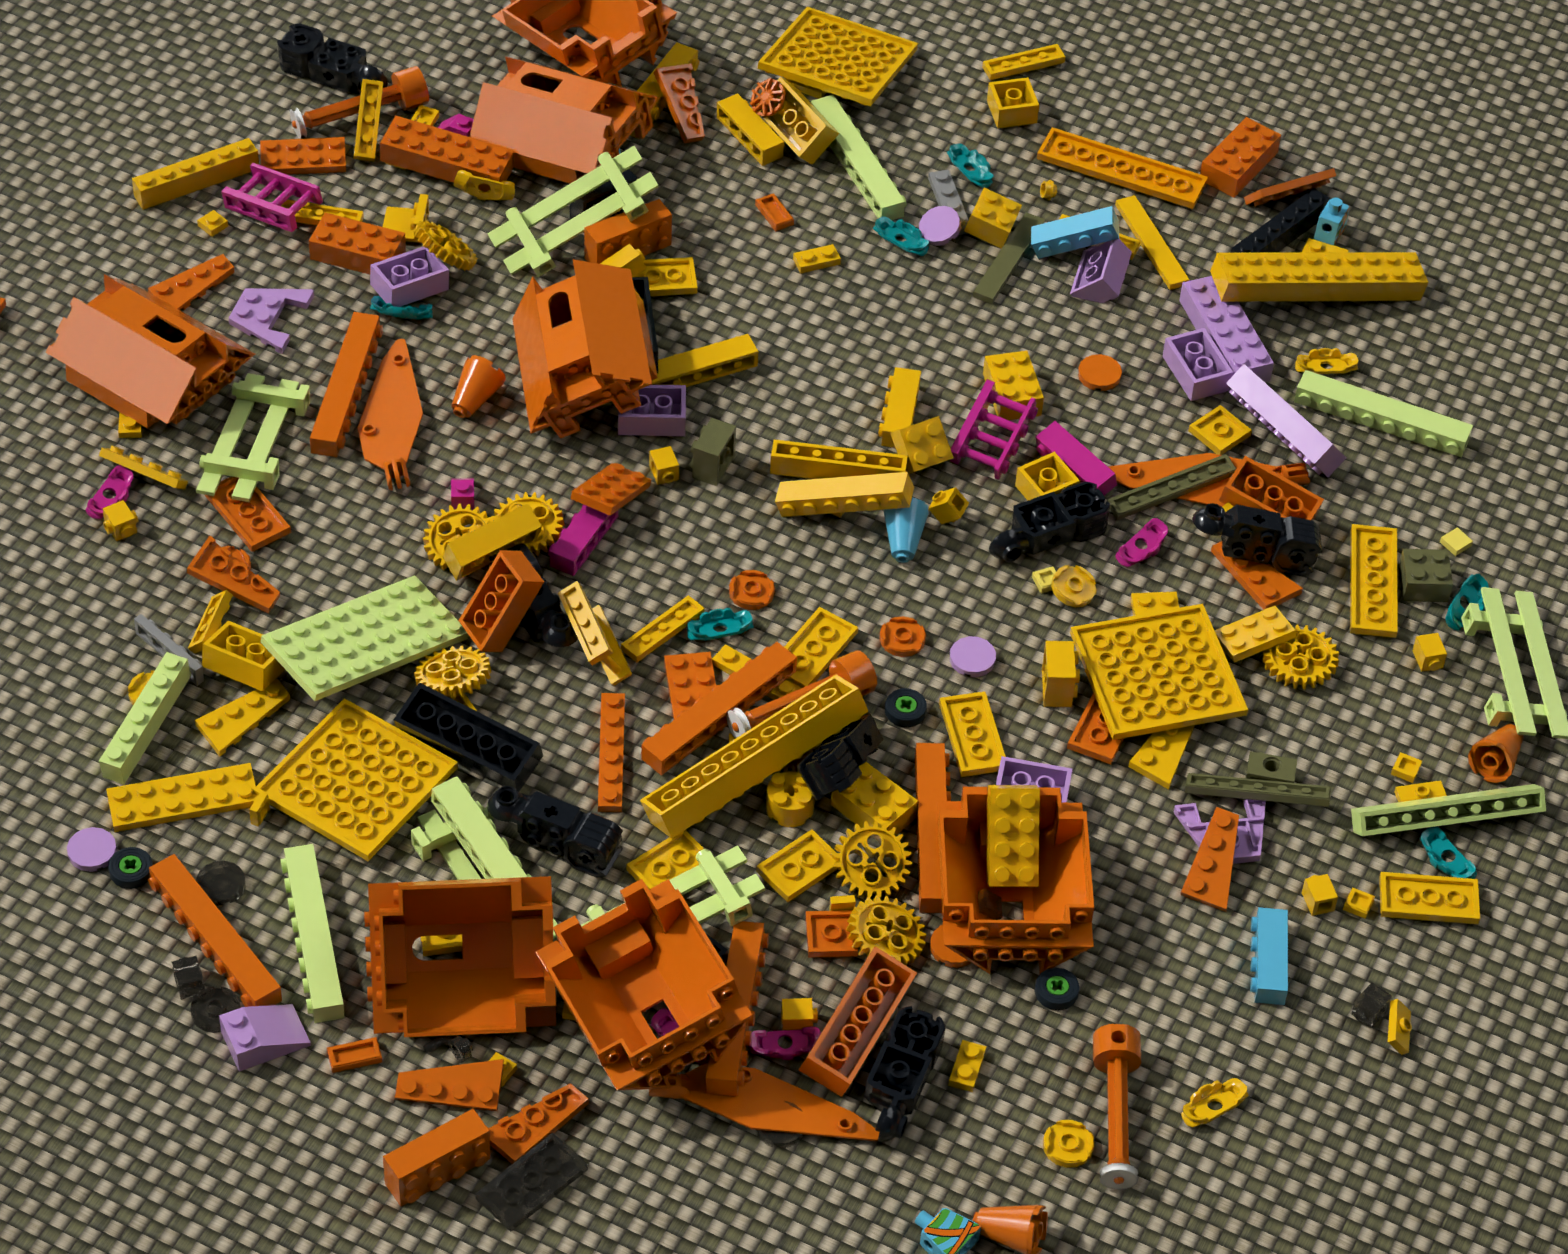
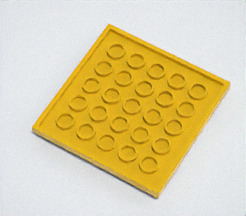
M806 7L758 61L757 69L871 107L917 51L918 43Z
M1203 604L1079 625L1070 629L1074 645L1079 652L1080 660L1112 740L1242 717L1248 714V707Z
M344 698L253 791L257 795L260 792L268 794L271 806L369 861L431 797L432 788L444 783L458 769V762Z

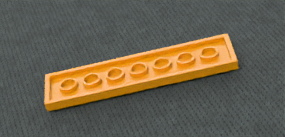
M1053 127L1037 152L1038 160L1194 209L1208 180L1207 176Z

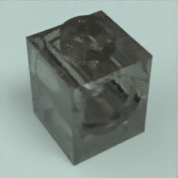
M197 956L183 957L172 961L173 975L180 999L205 994L204 979Z
M1372 982L1355 1000L1351 1015L1360 1023H1364L1372 1028L1389 1010L1392 995Z

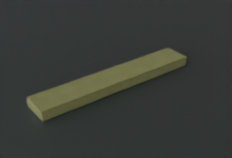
M1027 212L1024 214L973 291L974 298L993 304L1031 246V227L1044 224L1045 219Z
M1224 454L1109 498L1107 502L1110 503V510L1118 521L1227 479L1233 475L1236 467L1229 456Z
M1188 773L1185 784V793L1325 807H1329L1332 789L1330 786Z

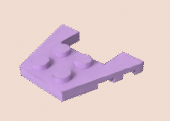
M245 288L229 316V324L249 336H256L261 340V343L266 346L271 345L275 347L276 352L283 354L290 341L289 334L271 329L285 304L307 309L314 298V290Z
M1244 799L1243 804L1248 818L1239 819L1233 864L1260 861L1266 801ZM1196 803L1175 805V816L1197 846L1200 847L1210 822H1201Z

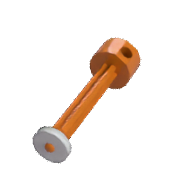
M418 66L394 72L391 76L392 86L385 87L382 90L381 106L398 101L400 107L406 111L429 102L427 84ZM360 96L312 111H306L304 115H301L298 108L295 111L290 109V118L299 139H301L302 135L307 137L306 127L312 129L322 124L358 114Z
M859 650L853 651L833 660L829 666L830 676L750 711H745V713L739 708H734L733 711L729 710L727 712V724L733 737L736 739L834 675H838L858 687L862 696L874 692L877 686V676L870 659Z
M1108 1024L1101 1026L1093 1034V1063L1099 1071L1107 1074L1108 1163L1100 1170V1183L1110 1189H1127L1133 1187L1138 1182V1170L1130 1165L1128 1073L1134 1072L1141 1065V1035L1135 1027L1130 1025Z

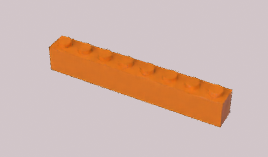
M353 312L310 436L312 454L337 457L339 450L344 448L345 433H349L351 427L350 418L351 416L354 417L356 413L355 403L361 399V386L365 385L367 380L366 371L371 369L372 354L377 352V339L382 337L383 325H380L379 315Z
M778 642L764 648L760 655L747 661L743 668L733 672L726 681L716 685L709 694L699 698L688 710L679 713L675 720L663 725L654 736L646 738L642 743L641 759L662 776L727 726V712L729 710L733 711L734 708H739L745 712L796 672L797 657Z
M916 743L915 787L916 799L918 800L916 820L919 913H942L937 801H951V791L946 790V786H950V772H946V767H949L950 755L945 753V743Z
M173 854L149 867L150 878L148 882L154 892L158 891L161 894L164 905L167 908L171 907L179 924H184L191 939L194 942L196 940L199 942L205 957H210L214 961L217 972L220 975H225L233 992L237 991L240 994L243 1005L251 1007L280 1003L282 1001L280 985L177 856Z
M742 921L733 927L726 967L735 980L738 992L753 1015L717 1063L710 1054L706 1073L707 1094L738 1096L739 1086H744L745 1071H742V1068L748 1064L746 1046H751L752 1031H749V1028L755 1024L753 1006H758L759 992L756 991V988L761 987L762 972L759 971L760 967H765L766 953L763 952V949L768 948L769 933H765L764 923Z

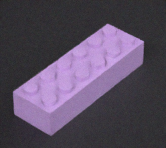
M1212 276L1182 282L1180 303L1195 329L1205 328L1234 372L1233 375L1245 364L1264 382H1269L1274 362L1239 302H1221Z
M1245 364L1226 382L1231 388L1229 393L1318 475L1323 472L1329 477L1346 459L1326 437Z

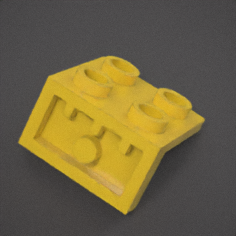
M420 194L419 201L414 203V209L388 206L382 227L404 232L407 242H419L418 238L414 236L415 233L413 231L419 221L428 220L429 195Z

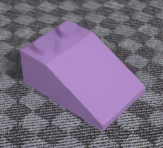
M293 1004L242 1007L219 1015L221 1033L239 1072L311 1046V1042Z

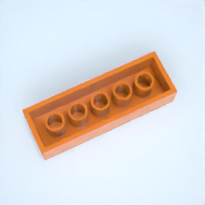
M395 115L380 142V161L453 183L459 170H465L474 176L502 182L503 180L507 181L513 170L514 150ZM485 183L478 186L483 192H488L491 189Z
M874 946L808 1053L799 1071L842 1097L917 972Z

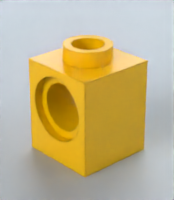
M671 446L649 451V467L657 485L679 480V463Z

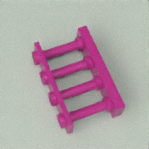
M256 163L250 165L252 178L239 190L226 186L221 191L225 208L290 232L297 228L295 214L309 201L315 204L323 202L319 186ZM258 183L266 185L256 196L247 194ZM275 189L282 191L273 202L264 200ZM292 195L299 197L289 209L281 206Z
M987 379L951 447L954 458L950 459V462L959 464L961 458H971L994 467L995 479L999 480L1002 473H1007L1010 466L1009 460L1011 456L1017 454L1019 449L1018 442L1021 437L1025 438L1029 428L1028 423L1030 419H1035L1038 408L1036 407V399L1032 397L1026 406L998 395V392L995 391V382ZM996 403L1022 413V416L1017 424L989 413L987 408L990 404ZM987 421L1013 431L1007 442L979 431L978 426L980 422ZM971 439H978L1004 451L998 460L972 450L968 445Z

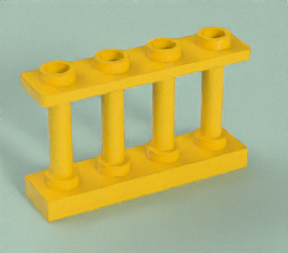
M578 581L559 591L560 600L590 664L593 666L601 662L613 686L631 676L630 667L600 605L594 608L591 607Z

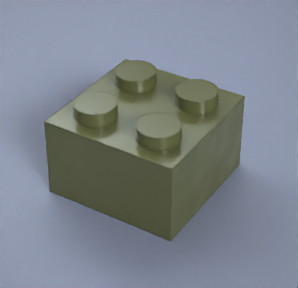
M711 417L708 424L702 427L699 439L694 440L691 447V453H693L690 468H693L692 478L718 486L735 457V425Z
M1403 549L1398 566L1403 601L1449 602L1453 581L1448 550Z

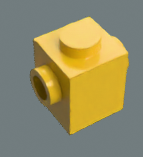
M955 487L946 491H938L932 497L933 501L928 509L942 525L960 519L969 502Z
M124 500L102 508L104 528L107 534H112L116 541L137 533L136 523L139 522L134 510L130 511Z

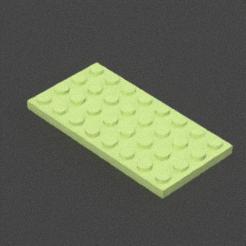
M414 575L261 636V643L314 701H317L430 655L434 651L437 652L442 650V648H447L468 639L469 635L452 613Z

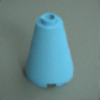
M913 497L909 508L883 510L891 555L896 561L906 563L914 558L929 514L928 505L924 501Z

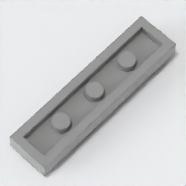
M950 171L929 172L928 180L938 205L951 207L958 213L961 220V230L958 235L969 234L964 232L968 217Z
M142 614L134 618L135 631L141 639L162 657H164L166 652L188 659L191 672L189 680L196 686L204 682V667L198 659L192 658L183 646H178L171 636L158 629L155 622L151 619L148 620Z

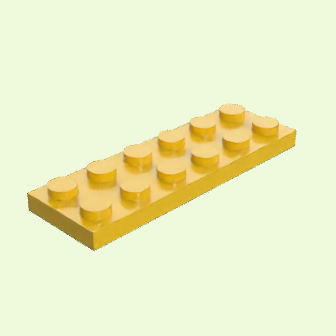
M1352 524L1350 633L1397 637V528Z
M251 763L106 789L114 832L250 808L258 796L253 791L256 785Z

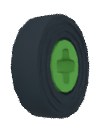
M901 688L895 690L888 695L885 702V715L891 723L899 727L916 726L924 720L927 713L925 698L913 689Z
M136 847L123 848L117 851L110 859L108 866L110 878L116 885L122 888L134 889L141 887L148 882L150 878L149 867L153 866V863L146 851ZM126 866H135V869H127Z
M1049 968L1041 972L1036 979L1035 995L1043 1006L1059 1011L1074 1005L1078 999L1080 986L1072 972L1064 968ZM1059 985H1060V988H1062L1061 990H1059V989H1057L1056 991L1053 990V986H1054V987H1059Z

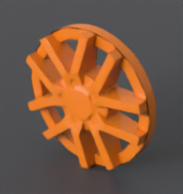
M772 78L766 79L761 83L758 82L756 88L752 89L750 105L759 116L770 117L776 114L785 101L786 93L784 86Z

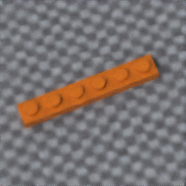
M601 693L598 812H622L625 693Z

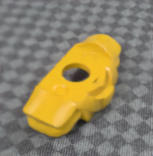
M459 170L454 180V187L480 200H513L515 196V184L511 181L503 180L499 182L474 176L465 170ZM485 183L491 189L488 192H483L478 186Z
M1338 348L1312 349L1309 355L1300 354L1297 356L1295 369L1298 372L1308 370L1317 374L1347 373L1358 370V357L1354 353L1341 354ZM1330 364L1333 367L1330 369H1325L1321 367V365Z
M1231 1078L1223 1084L1216 1080L1212 1084L1203 1085L1197 1092L1192 1094L1190 1102L1183 1106L1181 1116L1184 1123L1190 1127L1207 1124L1239 1106L1249 1096L1247 1086L1237 1078ZM1217 1101L1222 1104V1108L1212 1110L1208 1107V1104Z

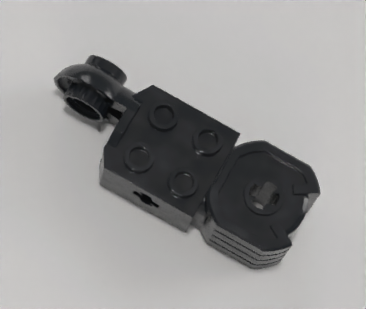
M293 24L289 26V32L283 36L282 40L277 41L280 68L285 73L301 78L309 77L312 82L346 93L356 89L361 91L362 79L382 81L383 88L388 86L387 78L383 72L372 65H367L366 49L332 38H328L324 42L323 33L320 29L304 24Z
M1081 482L1064 488L1059 494L1051 492L1014 505L1012 529L1006 530L995 537L989 546V552L995 558L1012 562L1022 555L1023 550L1034 555L1070 541L1084 542L1101 536L1107 529L1110 503L1106 502L1105 505V497L1097 489V484Z
M1214 503L1200 508L1192 517L1194 525L1203 533L1213 536L1221 535L1224 556L1267 565L1270 559H1272L1274 568L1281 573L1301 577L1314 572L1313 565L1317 561L1318 554L1322 553L1320 528L1312 520L1292 516L1283 518L1280 513L1237 504L1225 512L1222 506Z
M523 543L506 549L522 551L544 580L542 587L520 622L534 642L543 639L554 647L571 646L578 640V637L568 615L560 607L561 603L558 595L551 592L547 581L543 578V572L536 557ZM497 554L490 556L489 560L494 561Z
M869 712L862 715L858 721L851 722L842 728L839 733L825 739L822 744L815 747L813 752L808 754L797 765L799 773L815 800L819 801L827 794L836 790L842 792L849 788L862 775L859 766L868 760V755L878 750L877 746L884 739Z
M503 786L495 791L488 800L487 809L490 815L499 821H510L517 824V832L523 841L531 846L548 850L554 855L563 856L571 867L596 878L607 876L623 849L622 846H619L622 842L621 834L623 830L614 821L593 813L582 812L580 807L536 791L528 796L511 786Z
M912 1006L898 1011L889 1030L888 1041H884L866 1081L864 1097L870 1104L882 1110L875 1129L880 1132L878 1137L880 1142L889 1141L895 1137L901 1139L908 1121V1117L904 1115L913 1113L930 1071L934 1068L943 1047L946 1027L942 1018L939 1016L935 1021L933 1015L922 1010L912 1013Z

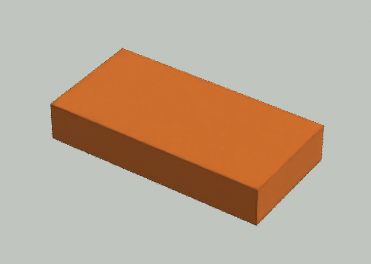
M774 193L755 200V206L775 232L794 225L793 217Z
M377 1037L327 1047L332 1073L382 1063V1055Z

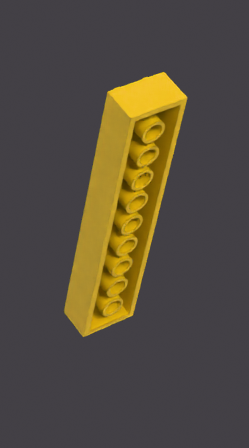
M1416 252L1217 253L1210 270L1221 302L1421 301L1429 283Z
M834 675L645 796L640 802L650 823L672 839L683 834L690 826L703 821L707 815L722 809L726 803L742 796L752 786L762 783L766 777L782 770L786 764L803 756V753L819 746L825 739L839 733L842 728L851 722L858 721L862 715L868 712L859 688L840 676Z

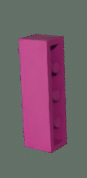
M1056 421L1035 436L1038 453L1043 457L1055 451L1080 480V483L1091 482L1097 484V489L1104 496L1117 486L1115 473Z
M583 504L579 513L573 515L570 525L562 530L558 541L550 546L548 551L550 566L575 576L617 519L618 511L610 516Z

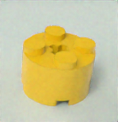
M793 771L773 774L767 786L766 811L768 816L778 821V824L784 827L803 825L805 820L809 817L811 818L814 813L815 799L801 774Z

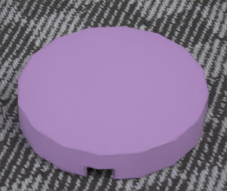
M938 206L928 210L922 216L919 222V229L922 232V237L927 239L929 244L935 246L945 245L949 243V240L955 239L961 230V220L953 208Z
M968 636L961 638L950 649V663L953 669L964 676L965 674L971 675V677L984 676L992 671L996 662V651L993 645L980 637Z
M91 827L76 832L69 839L67 852L68 858L74 867L81 871L93 872L97 871V868L109 866L110 859L117 852L115 838L110 832L102 828Z

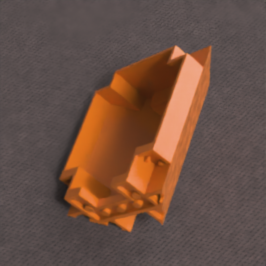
M510 0L511 4L492 15V17L580 76L593 78L605 83H613L616 86L622 87L618 71L638 57L643 58L654 66L657 59L655 57L659 46H663L668 34L666 29L670 21L675 19L677 12L663 4L661 0ZM579 27L598 40L589 44L577 35L568 39L563 34L569 28Z
M505 56L508 74L497 86L483 82L469 137L514 150V168L571 184L601 166L598 161L600 154L609 152L612 158L619 155V148L633 131L636 138L644 139L653 127L650 110L660 97Z
M573 259L575 276L542 289L532 276L513 316L530 434L551 426L561 439L580 431V425L574 416L610 401L613 402L621 414L641 406L638 390L652 385V380L658 378L644 302L634 288L631 269Z
M105 274V291L88 304L73 297L68 317H63L56 330V333L59 334L56 341L49 345L45 352L65 364L66 381L125 416L131 417L147 429L159 420L166 424L170 422L178 424L181 420L187 418L190 413L201 407L210 397L216 395L219 390L231 383L235 378V371L256 355L137 285L129 284ZM158 319H161L184 332L186 338L181 342L172 343L147 328Z
M963 786L961 801H937L944 945L989 974L992 960H1025L1028 962L1038 960L1040 975L1046 969L1053 968L1094 947L1092 930L1094 897L1087 811H1083L1082 803L1061 802L1060 788L1039 787L1038 887L989 886L986 883L987 787ZM998 902H1022L1023 920H999Z
M551 876L368 884L369 912H364L365 927H370V937H365L366 952H371V962H366L367 977H372V986L367 987L368 1002H373L374 1034L404 1032V1037L516 1033L526 1032V1027L556 1026L555 984L536 954V951L553 942ZM462 934L463 959L421 960L413 953V943L421 936Z
M640 879L620 890L624 904L582 927L576 916H572L553 927L558 940L536 951L616 1090L669 1089L671 1086L667 1076L681 1072L685 1066L694 1061H700L710 1053L717 1063L753 1015L738 992L734 978L678 889L675 890L669 879L651 889H648L644 881ZM664 1001L679 1027L657 1039L642 1012Z

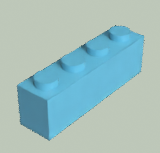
M1113 206L1031 227V245L1038 259L1119 239V219Z
M1258 907L1256 917L1251 919V931L1255 932V937L1251 938V952H1255V957L1251 958L1250 971L1255 972V978H1251L1250 992L1255 993V1003L1285 1005L1288 993V910Z

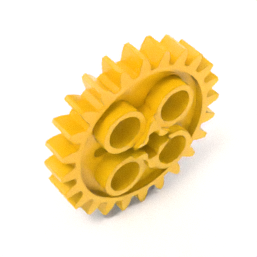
M428 220L419 221L414 228V236L423 244L422 246L428 248L430 253H434L443 262L450 264L452 267L455 265L459 270L461 268L464 271L466 269L468 271L472 270L477 263L478 258L473 253V249L469 248L468 244L462 242L461 238H457L455 233H451L447 228L439 224L437 226L434 222L430 223Z
M525 492L522 498L518 494H515V500L508 497V504L500 502V509H494V514H501V516L509 513V509L515 505L521 504L523 506L529 503L542 525L537 540L527 545L529 550L539 556V550L541 549L547 553V546H551L554 540L558 541L563 526H565L562 510H559L558 504L553 505L552 498L546 501L544 494L537 498L536 492L531 497H528L527 492Z
M458 504L455 510L449 505L448 512L440 509L441 516L434 514L435 522H427L429 529H424V549L429 560H433L435 566L440 564L443 571L448 567L443 559L447 543H449L448 540L458 534L463 536L469 533L468 530L478 524L483 526L489 523V519L492 518L487 516L486 511L480 513L478 506L472 511L470 504L465 509H462L461 504Z
M1296 625V638L1263 651V663H1265V670H1270L1269 676L1277 675L1276 682L1284 680V686L1293 683L1294 689L1297 688L1298 684L1302 685L1304 690H1306L1307 684H1310L1312 688H1315L1316 682L1324 685V679L1330 681L1331 674L1336 673L1339 662V651H1336V644H1331L1332 638L1325 639V632L1317 634L1316 627L1309 631L1308 625L1304 629H1300L1299 625Z
M452 646L448 651L442 648L441 653L434 651V656H425L426 661H419L420 666H416V672H414L416 685L420 682L445 696H451L452 699H455L456 695H460L463 698L466 692L473 694L472 689L480 690V684L486 685V679H490V673H492L489 657H486L485 652L480 653V649L473 651L472 647L464 650L463 646H460L459 649H455Z
M876 820L872 827H869L867 821H864L863 828H860L856 823L854 825L855 832L850 829L846 830L848 838L840 836L839 841L843 845H835L834 849L840 852L832 856V859L839 861L833 865V869H840L836 874V878H844L841 884L842 887L847 884L851 886L849 893H852L855 889L858 890V898L863 893H866L869 898H871L872 894L878 895L881 898L882 892L890 897V888L897 892L899 890L897 883L904 885L906 882L902 876H909L910 871L905 869V867L912 865L911 861L906 860V858L911 856L912 852L904 851L909 843L900 842L903 834L895 836V827L890 831L886 830L887 823H884L881 828L878 827ZM871 838L878 840L880 847L871 848L867 840ZM860 843L863 846L865 852L861 848H859L857 844ZM853 853L858 854L861 857V862L858 864L852 863L849 860V855ZM869 857H870V858L876 857V858H877L876 864H875L874 862H872V863L869 864V863L867 862L868 859H869ZM891 857L895 860L896 865L888 867L884 864L883 859ZM879 868H880L884 873L887 874V877H884V876L881 874V871L879 870ZM867 872L874 873L877 876V881L868 882L864 874Z
M876 895L873 901L867 897L865 902L860 901L858 906L854 907L847 921L849 925L846 931L851 932L848 939L855 940L852 948H860L859 956L866 954L868 957L874 946L907 966L908 962L913 963L916 957H919L926 943L924 941L926 933L922 932L925 925L918 924L921 917H913L914 909L907 911L905 909L907 903H903L900 906L898 905L897 898L890 902L888 896H885L884 900L881 901L879 896Z

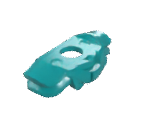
M961 143L950 146L947 154L951 162L971 182L982 188H987L993 183L992 178L994 175L990 172V164L983 155L978 154L976 149L969 151ZM964 166H972L975 170L969 171Z
M885 216L875 221L873 229L882 238L910 253L923 256L928 252L929 241L922 238L920 229L912 224L904 222L902 219L893 222ZM895 237H904L906 241H898Z
M373 296L371 299L370 309L380 314L416 320L433 317L432 304L420 305L419 308L405 305L395 307L391 303H385L380 296Z
M1471 574L1463 582L1450 604L1445 617L1446 623L1450 628L1454 630L1464 628L1461 617L1466 609L1460 604L1462 596L1466 597L1469 603L1478 604L1480 611H1484L1485 606L1481 588H1489V584L1480 574Z
M731 608L711 610L710 612L702 613L700 620L688 622L687 636L690 640L706 641L741 634L754 628L753 618L747 610L736 613ZM716 626H725L727 628L723 632L714 630Z
M1429 827L1422 832L1420 841L1433 867L1438 868L1450 877L1475 879L1477 876L1475 865L1457 850L1439 827ZM1449 851L1454 853L1456 858L1452 862H1445L1441 855Z

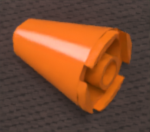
M472 355L470 359L468 357L465 361L451 404L453 413L459 418L471 417L506 381L503 371L500 368L498 370L492 367L493 362L486 358Z
M1507 724L1476 742L1469 751V765L1476 775L1479 773L1484 777L1483 780L1499 783L1505 781L1513 773L1524 735L1517 734L1515 725Z
M1043 1205L982 1207L979 1212H975L973 1222L981 1226L980 1235L1022 1254H1040L1042 1248H1039L1038 1245L1040 1240L1045 1241L1048 1213L1043 1211L1046 1208Z

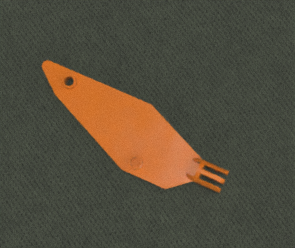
M405 339L396 340L382 359L357 427L364 460L384 470L388 489L393 491L391 478L396 479L398 489H402L401 476H404L406 486H410L406 464L423 417Z
M1204 453L1108 467L1115 473L1117 483L1130 489H1135L1221 455ZM1229 457L1237 469L1242 459ZM1305 462L1280 466L1262 464L1298 485L1310 483ZM1231 477L1177 497V499L1205 505L1214 503L1223 507L1225 504L1220 502L1219 499Z
M704 1063L685 1074L676 1073L667 1076L671 1086L669 1089H649V1096L685 1099L755 1130L878 1141L880 1133L854 1112L756 1068H742V1071H745L744 1086H739L738 1096L707 1094L706 1073L708 1063Z

